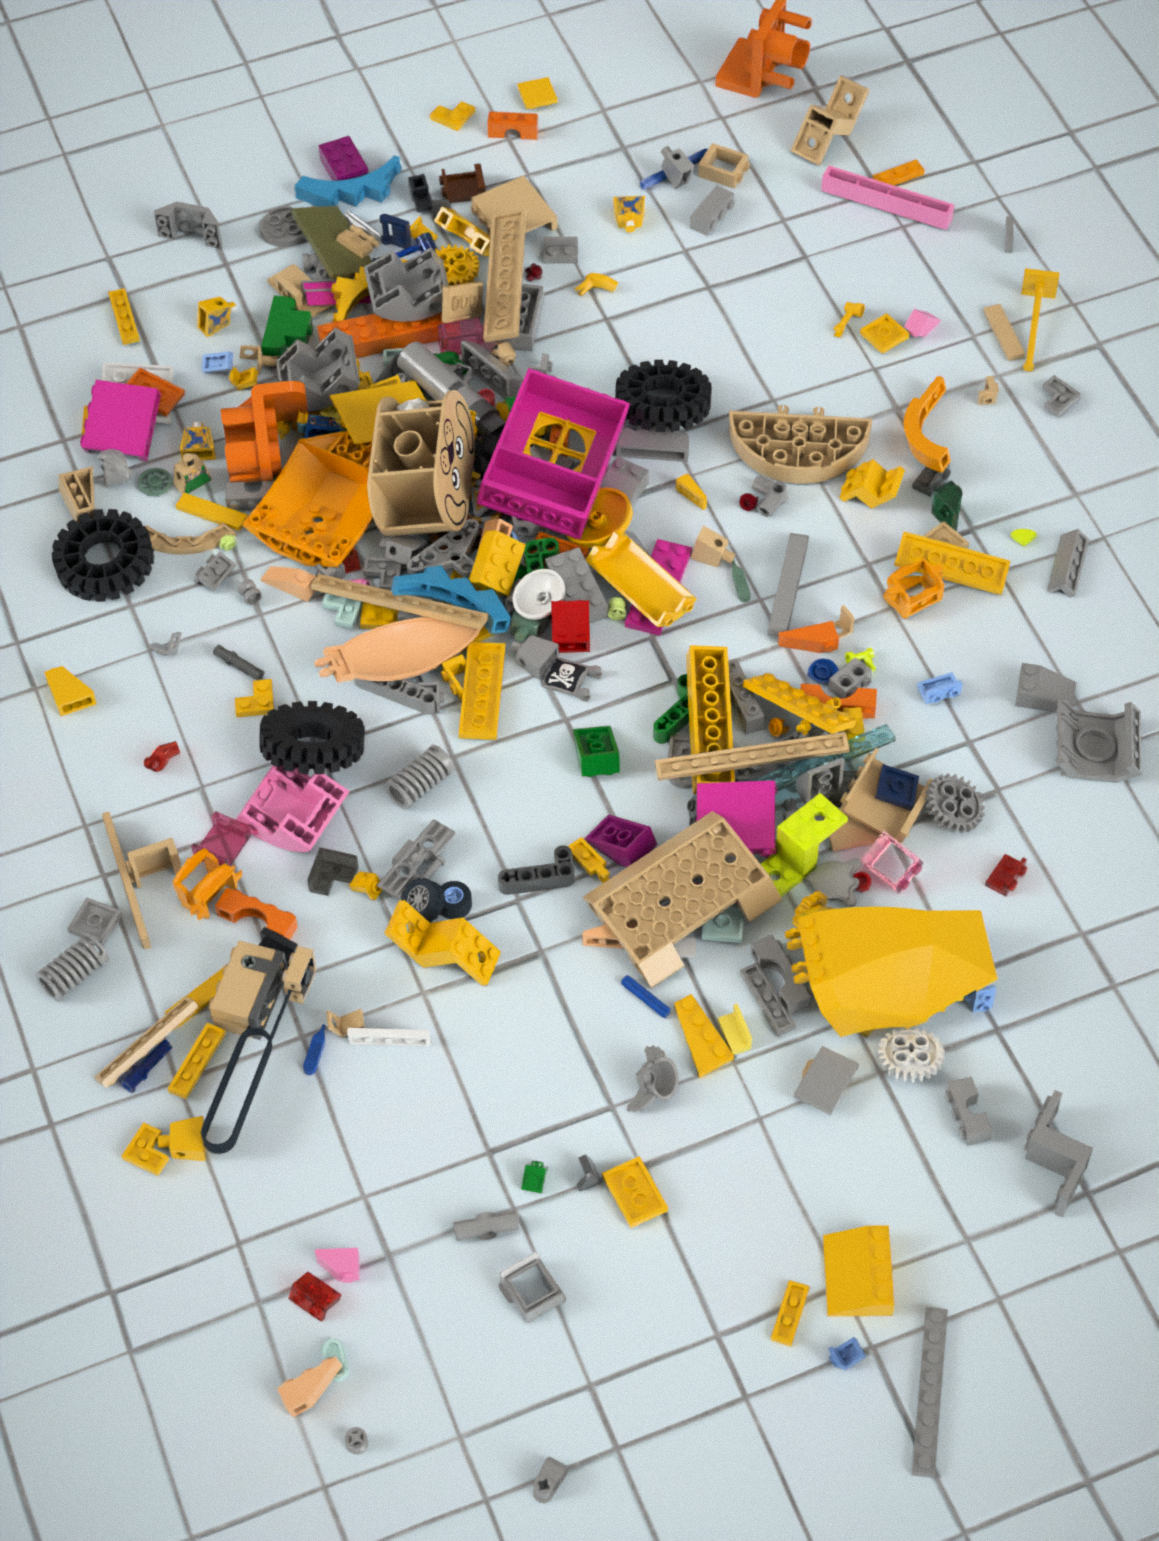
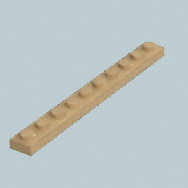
M319 574L311 583V589L321 593H329L338 597L350 598L355 601L379 605L388 609H396L405 613H413L422 617H430L481 630L488 621L487 613L411 595L394 596L390 590Z
M846 732L659 759L655 760V768L658 781L849 753L850 749Z

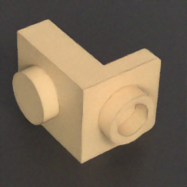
M986 376L985 390L979 391V405L996 403L999 387L998 383H995L993 376Z

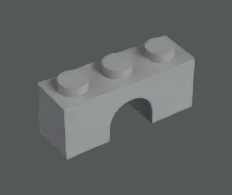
M262 481L261 489L254 493L245 490L244 482H226L225 501L227 508L236 511L254 510L275 481Z
M972 1076L948 1082L947 1091H945L946 1101L951 1103L953 1108L951 1109L952 1117L959 1124V1135L961 1139L965 1140L967 1146L991 1140L993 1131L986 1112L974 1114L967 1109L968 1106L977 1104L979 1095Z

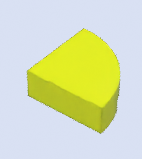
M1017 529L1011 532L1010 537L1024 547L1036 538L1037 533L1029 529Z

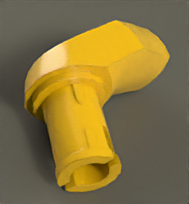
M589 273L586 275L585 280L575 287V291L579 290L578 295L583 296L591 288H603L613 292L618 282L607 275Z

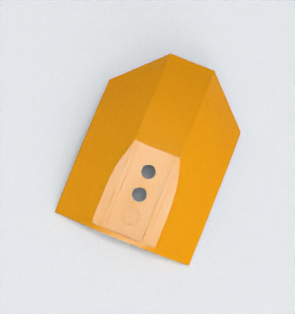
M348 431L299 439L281 473L260 503L243 522V527L274 552L303 565L316 566L320 564L322 567H339L373 520L367 490L372 442L355 445ZM320 517L323 521L316 523L313 519Z

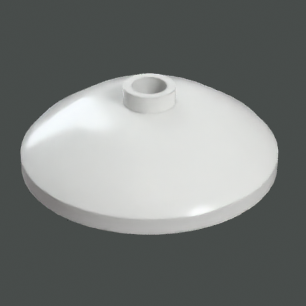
M539 569L527 574L521 579L514 590L513 605L515 610L522 617L529 620H538L552 614L551 601L564 599L565 583L557 572L550 569Z

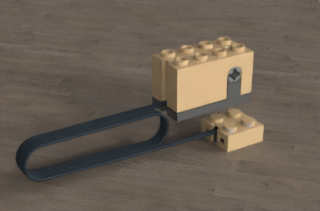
M240 940L236 947H233L231 950V960L229 964L225 965L222 981H218L216 986V995L209 1002V1010L211 1011V1019L214 1025L225 1029V1031L241 1035L201 1128L203 1144L208 1151L214 1154H223L230 1151L237 1142L272 1052V1040L288 1000L301 1004L304 1003L317 971L312 949L297 946L295 953L292 952L290 956L289 968H287L285 953L282 951ZM284 984L286 997L272 1032L269 1034L265 1028ZM263 1036L268 1042L233 1132L224 1143L213 1144L207 1141L206 1135L245 1041L248 1037L261 1040Z

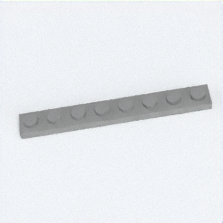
M926 1307L912 1465L913 1476L934 1478L948 1309Z

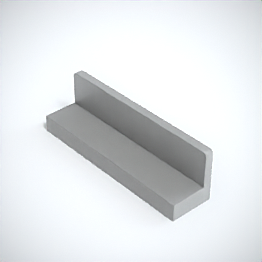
M1079 529L1062 534L1060 537L1047 588L1048 592L1061 589L1069 597L1076 595L1089 539Z

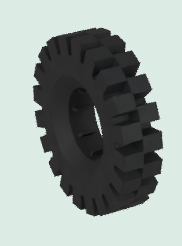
M654 360V365H651L649 361L640 362V367L634 364L628 367V371L624 370L620 373V377L616 380L615 398L630 403L626 420L629 419V424L638 426L642 423V429L649 431L653 426H656V432H665V427L669 426L671 432L680 431V425L684 429L693 427V423L698 425L703 421V417L706 418L711 409L712 385L709 382V378L706 374L702 375V371L698 368L691 370V365L684 362L677 367L678 361L669 360L667 365H664L663 360ZM665 389L679 394L671 397H658L648 392Z
M103 509L93 510L94 518L90 519L86 512L79 515L80 524L72 519L66 524L68 531L61 529L57 534L59 540H54L52 546L54 552H51L52 561L60 583L65 589L68 588L69 593L76 597L80 594L81 599L90 601L93 595L96 602L105 601L106 594H110L111 600L121 598L119 590H123L126 595L134 591L132 584L134 583L140 587L145 582L144 575L149 576L152 570L151 564H154V550L146 527L142 525V522L137 517L132 519L131 514L125 511L119 516L117 509H108L107 516H104ZM102 542L115 543L120 549L119 554L113 560L104 564L90 563L85 557V554L92 546Z
M301 701L292 702V708L284 704L278 706V710L272 709L267 712V716H263L260 723L259 749L266 761L271 760V764L277 768L283 765V770L293 772L298 768V774H308L309 770L313 769L315 775L325 774V768H327L330 773L340 771V767L347 769L352 766V762L357 763L364 752L365 726H363L362 719L357 718L356 713L353 711L347 712V708L340 705L333 709V703L323 702L321 707L317 706V701H308V706H304ZM304 737H318L325 739L327 741L305 742L297 739Z

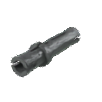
M220 644L214 648L213 655L224 660L227 665L236 667L255 680H260L264 677L265 671L242 659L236 652L229 651Z

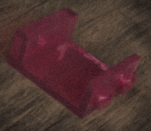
M215 811L211 817L213 822L212 828L200 846L196 844L191 846L194 855L205 848L217 858L219 866L224 863L231 866L251 837L250 828L247 824Z

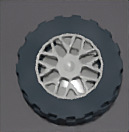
M426 878L412 880L406 886L401 900H405L430 923L438 918L445 905L444 890H442L441 885Z

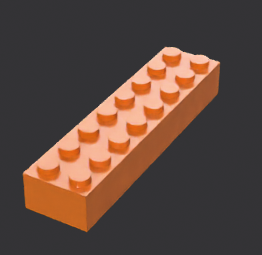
M442 312L417 321H393L376 314H370L317 326L319 343L334 328L351 335L356 358L383 353L385 349L405 348L413 342L426 344L461 336L460 321L444 323L442 322Z

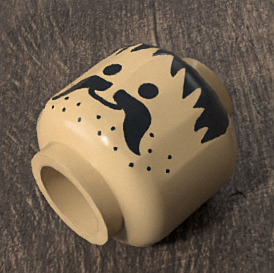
M497 341L493 344L490 354L504 365L511 366L516 358V352L511 344L507 341Z

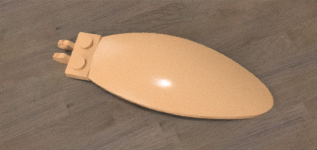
M430 617L402 620L369 630L352 638L343 645L325 647L323 650L325 657L317 659L315 666L318 668L329 664V667L319 671L320 677H328L333 674L337 683L351 681L355 678L369 681L407 679L431 671L442 665L443 662L455 657L477 637L480 629L439 621Z

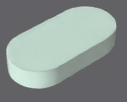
M329 1339L322 1345L323 1360L335 1356L338 1358L342 1367L332 1381L340 1382L348 1375L344 1348L339 1340Z

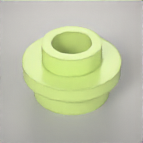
M228 534L223 536L219 547L225 551L231 550L237 543L235 536Z

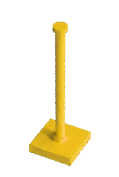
M1025 268L1021 295L1035 296L1026 363L1023 365L1025 371L1030 372L1034 369L1033 357L1042 297L1055 299L1060 272Z

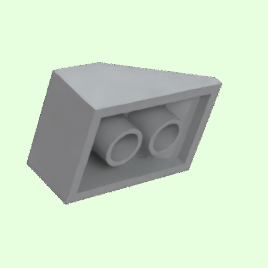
M617 456L609 467L600 488H615L622 491L633 506L649 484V470Z
M1022 663L1015 706L1056 712L1058 700L1063 698L1073 706L1076 682L1041 665Z
M843 758L809 770L797 778L796 790L804 804L808 803L819 793L827 799L841 794L845 761Z

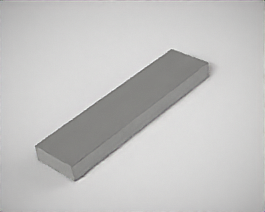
M757 962L741 969L740 975L777 1037L796 1029L794 1021L759 963Z

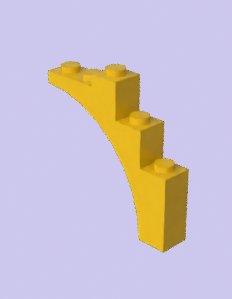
M401 259V261H402L403 263H405V262L408 261V260H405V259ZM360 266L359 273H355L354 280L337 277L336 283L332 284L331 293L334 294V300H336L335 309H338V313H334L333 322L346 320L351 310L362 299L370 295L364 267Z

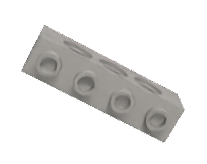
M737 658L729 660L730 701L746 735L763 730L765 716L754 693L742 687L744 680L747 678Z

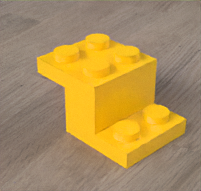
M874 459L863 462L860 466L852 468L847 472V478L841 487L842 491L839 498L845 502L857 496L872 509L896 497L905 469L899 466L886 471Z

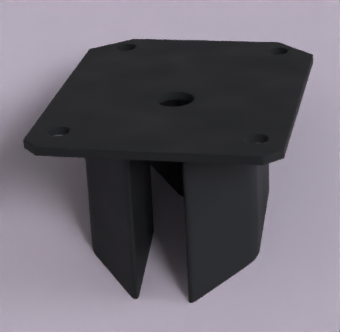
M481 434L475 439V472L481 474V479L485 475L501 434Z

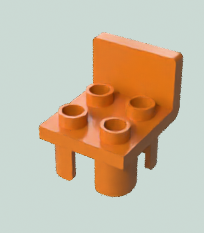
M775 0L770 9L764 8L762 10L758 23L759 29H751L747 39L738 38L716 75V87L754 98L759 97L763 87L770 85L791 89L795 83L794 78L773 72V70L779 65L803 69L809 57L811 44L807 40L785 33V23L809 29L812 26V18L787 11V0Z

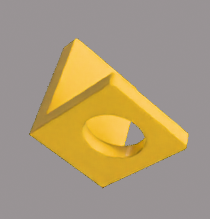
M420 216L410 226L411 237L426 249L438 238V235L423 225L422 217Z

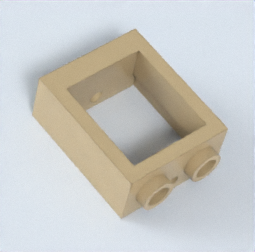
M712 143L698 164V177L735 188L742 181L743 174L750 167L748 155ZM716 159L737 165L732 173L712 165Z

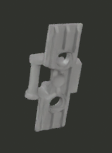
M433 819L414 842L409 839L392 859L393 867L377 886L400 900L403 896V891H405L406 886L412 880H416V878L430 879L436 870L446 863L439 853L456 832ZM428 841L434 844L431 848L423 847V844ZM423 861L426 863L433 861L420 877L417 873L419 865ZM402 870L407 876H402L399 872Z

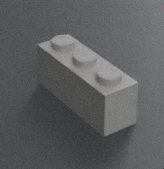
M716 186L690 216V228L706 236L711 231H714L719 221H722L726 213L733 209L735 205L734 193Z

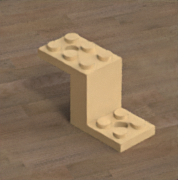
M840 75L828 105H810L791 151L817 165H821L833 135L850 136L870 89ZM850 93L852 99L847 103L845 96ZM811 138H814L815 145L813 147H810L809 140Z

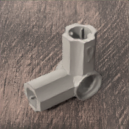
M761 475L756 476L752 484V490L765 495V498L757 506V510L761 515L771 517L779 505L787 501L786 484L782 481L774 482Z

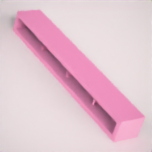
M828 166L822 176L821 191L944 230L948 229L953 219L954 204L832 166Z

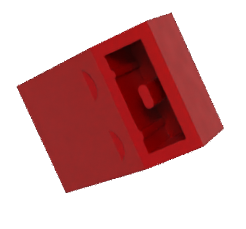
M589 600L551 601L552 642L558 644V653L590 652Z

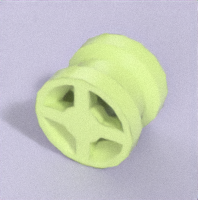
M618 597L610 599L608 617L613 620L624 619L626 617L625 609L627 608L626 600Z

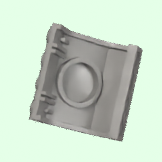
M1065 698L1058 700V709L1056 710L1058 716V724L1056 725L1058 732L1056 762L1061 767V776L1117 783L1142 775L1141 711L1132 702L1124 704V712L1111 715L1079 711Z

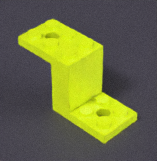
M821 793L777 826V854H772V856H769L761 863V866L769 876L778 875L780 879L772 881L781 897L817 868L819 844L848 821V817ZM823 816L825 819L817 821L814 817Z

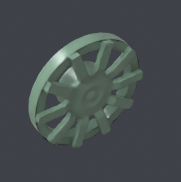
M162 468L148 469L138 479L139 489L147 496L158 497L167 493L172 486L171 475Z

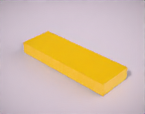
M789 1280L771 1335V1341L792 1347L810 1286Z

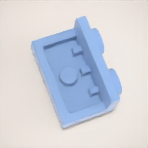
M953 672L918 682L917 688L925 704H929L961 694L962 682L961 680L957 681Z
M986 986L979 991L974 990L964 996L966 1002L970 1003L973 1012H985L993 1007L996 986Z

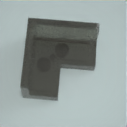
M319 847L308 876L309 892L329 896L334 880L351 883L359 869L357 856Z

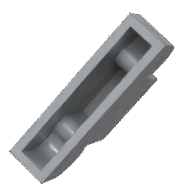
M642 423L637 426L636 431L632 428H623L617 443L618 457L688 462V434L685 432L673 434L669 426L665 427V432H656V426H653L650 431L642 429Z

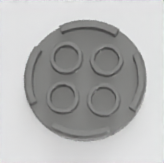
M282 206L268 211V214L260 220V234L267 243L277 247H289L302 242L306 238L291 214L293 207Z

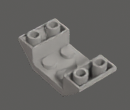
M176 201L154 211L158 237L175 239L179 230L204 235L206 246L222 249L219 222L208 207Z

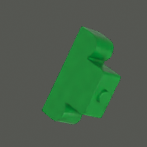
M274 295L261 345L262 354L265 356H278L279 359L287 351V347H291L297 340L308 344L309 338L313 336L314 331L311 312L296 310L295 300L292 297Z

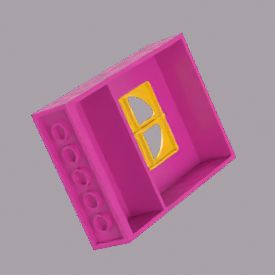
M528 368L481 482L477 504L580 540L623 430L630 403ZM553 424L562 426L561 433L555 444L534 436L537 431L545 426ZM568 430H575L581 436L585 445V453H579L563 447ZM535 444L551 450L552 455L549 462L531 456L530 445ZM559 454H564L581 461L579 466L573 470L555 464Z

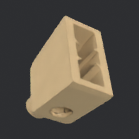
M703 526L696 539L690 559L718 567L722 560L732 564L736 554L727 550L728 539Z

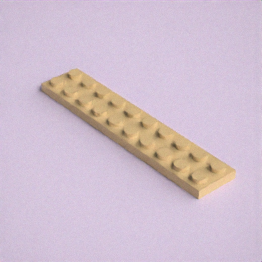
M525 209L492 215L483 333L485 343L519 337L526 230Z

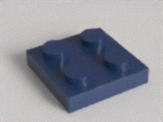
M882 764L875 799L912 810L915 803L919 776Z

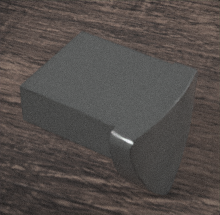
M586 1154L579 1157L578 1159L586 1176L578 1182V1190H587L601 1184L602 1181L593 1160Z

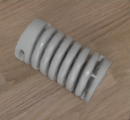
M433 744L424 753L420 754L418 758H415L413 762L404 767L402 771H399L395 776L386 781V790L397 805L403 809H408L414 802H417L419 798L428 793L430 789L438 785L440 781L451 775L455 770L454 764L442 748Z
M85 933L70 948L65 949L64 953H60L58 958H54L46 967L40 969L35 976L45 992L55 1001H60L63 996L69 993V989H75V985L81 984V980H86L87 975L91 976L93 970L97 971L99 969V965L103 966L107 963L109 956L101 943L93 935ZM94 945L97 946V948L100 950V953L95 949Z

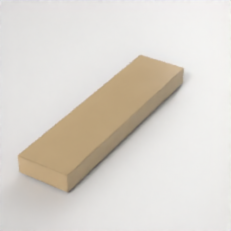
M1001 304L984 307L983 312L1007 360L1025 357V352Z

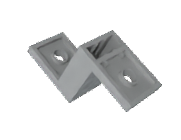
M1054 1090L1052 1096H1047L1043 1105L1044 1109L1042 1113L1039 1112L1035 1120L1036 1125L1034 1129L1029 1131L1024 1150L1027 1151L1025 1159L1065 1177V1182L1060 1185L1054 1205L1057 1206L1055 1215L1063 1218L1088 1167L1093 1148L1050 1129L1058 1113L1063 1094Z

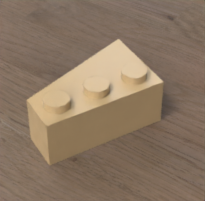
M93 466L59 474L58 489L72 518L79 524L81 523L79 515L86 512L90 519L94 518Z

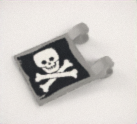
M555 657L541 683V687L572 695L584 702H588L590 699L589 689L580 687L587 674L595 679H600L602 676L601 667L597 665L588 666Z

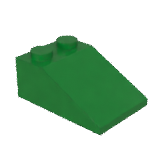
M611 726L573 729L581 776L594 777L595 775L620 773L619 750Z

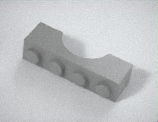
M773 934L751 943L750 954L755 962H758L762 969L774 970L784 978L785 985L779 991V998L789 1015L810 1007L812 994L808 987H804L803 983H794L793 976L797 975V973L792 972V961L788 955L784 954L781 942L776 940Z

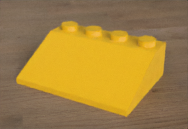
M868 1225L823 1235L827 1316H893L894 1293L889 1225Z

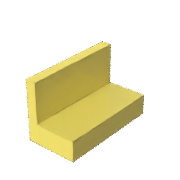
M734 1004L733 1013L718 1017V1024L733 1055L751 1050L752 1043L751 1034L739 1006Z

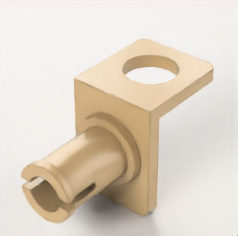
M241 345L240 359L257 360L258 375H260L262 366L277 367L276 361L278 356H265L261 354V346ZM252 350L254 353L246 355L244 351Z

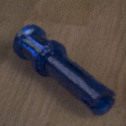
M165 1039L158 1044L139 1065L132 1067V1071L126 1078L120 1080L123 1088L130 1093H134L136 1091L135 1088L147 1079L148 1073L173 1048L172 1045Z

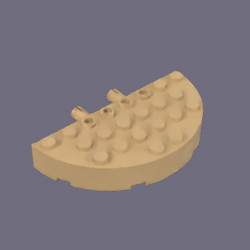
M779 405L777 408L778 413L729 411L730 440L739 457L758 473L787 483H816L843 474L862 458L869 445L872 419L824 416V408L820 407L819 413L818 407H815L813 415L788 414L789 407L787 405H784V411L782 410L783 405Z

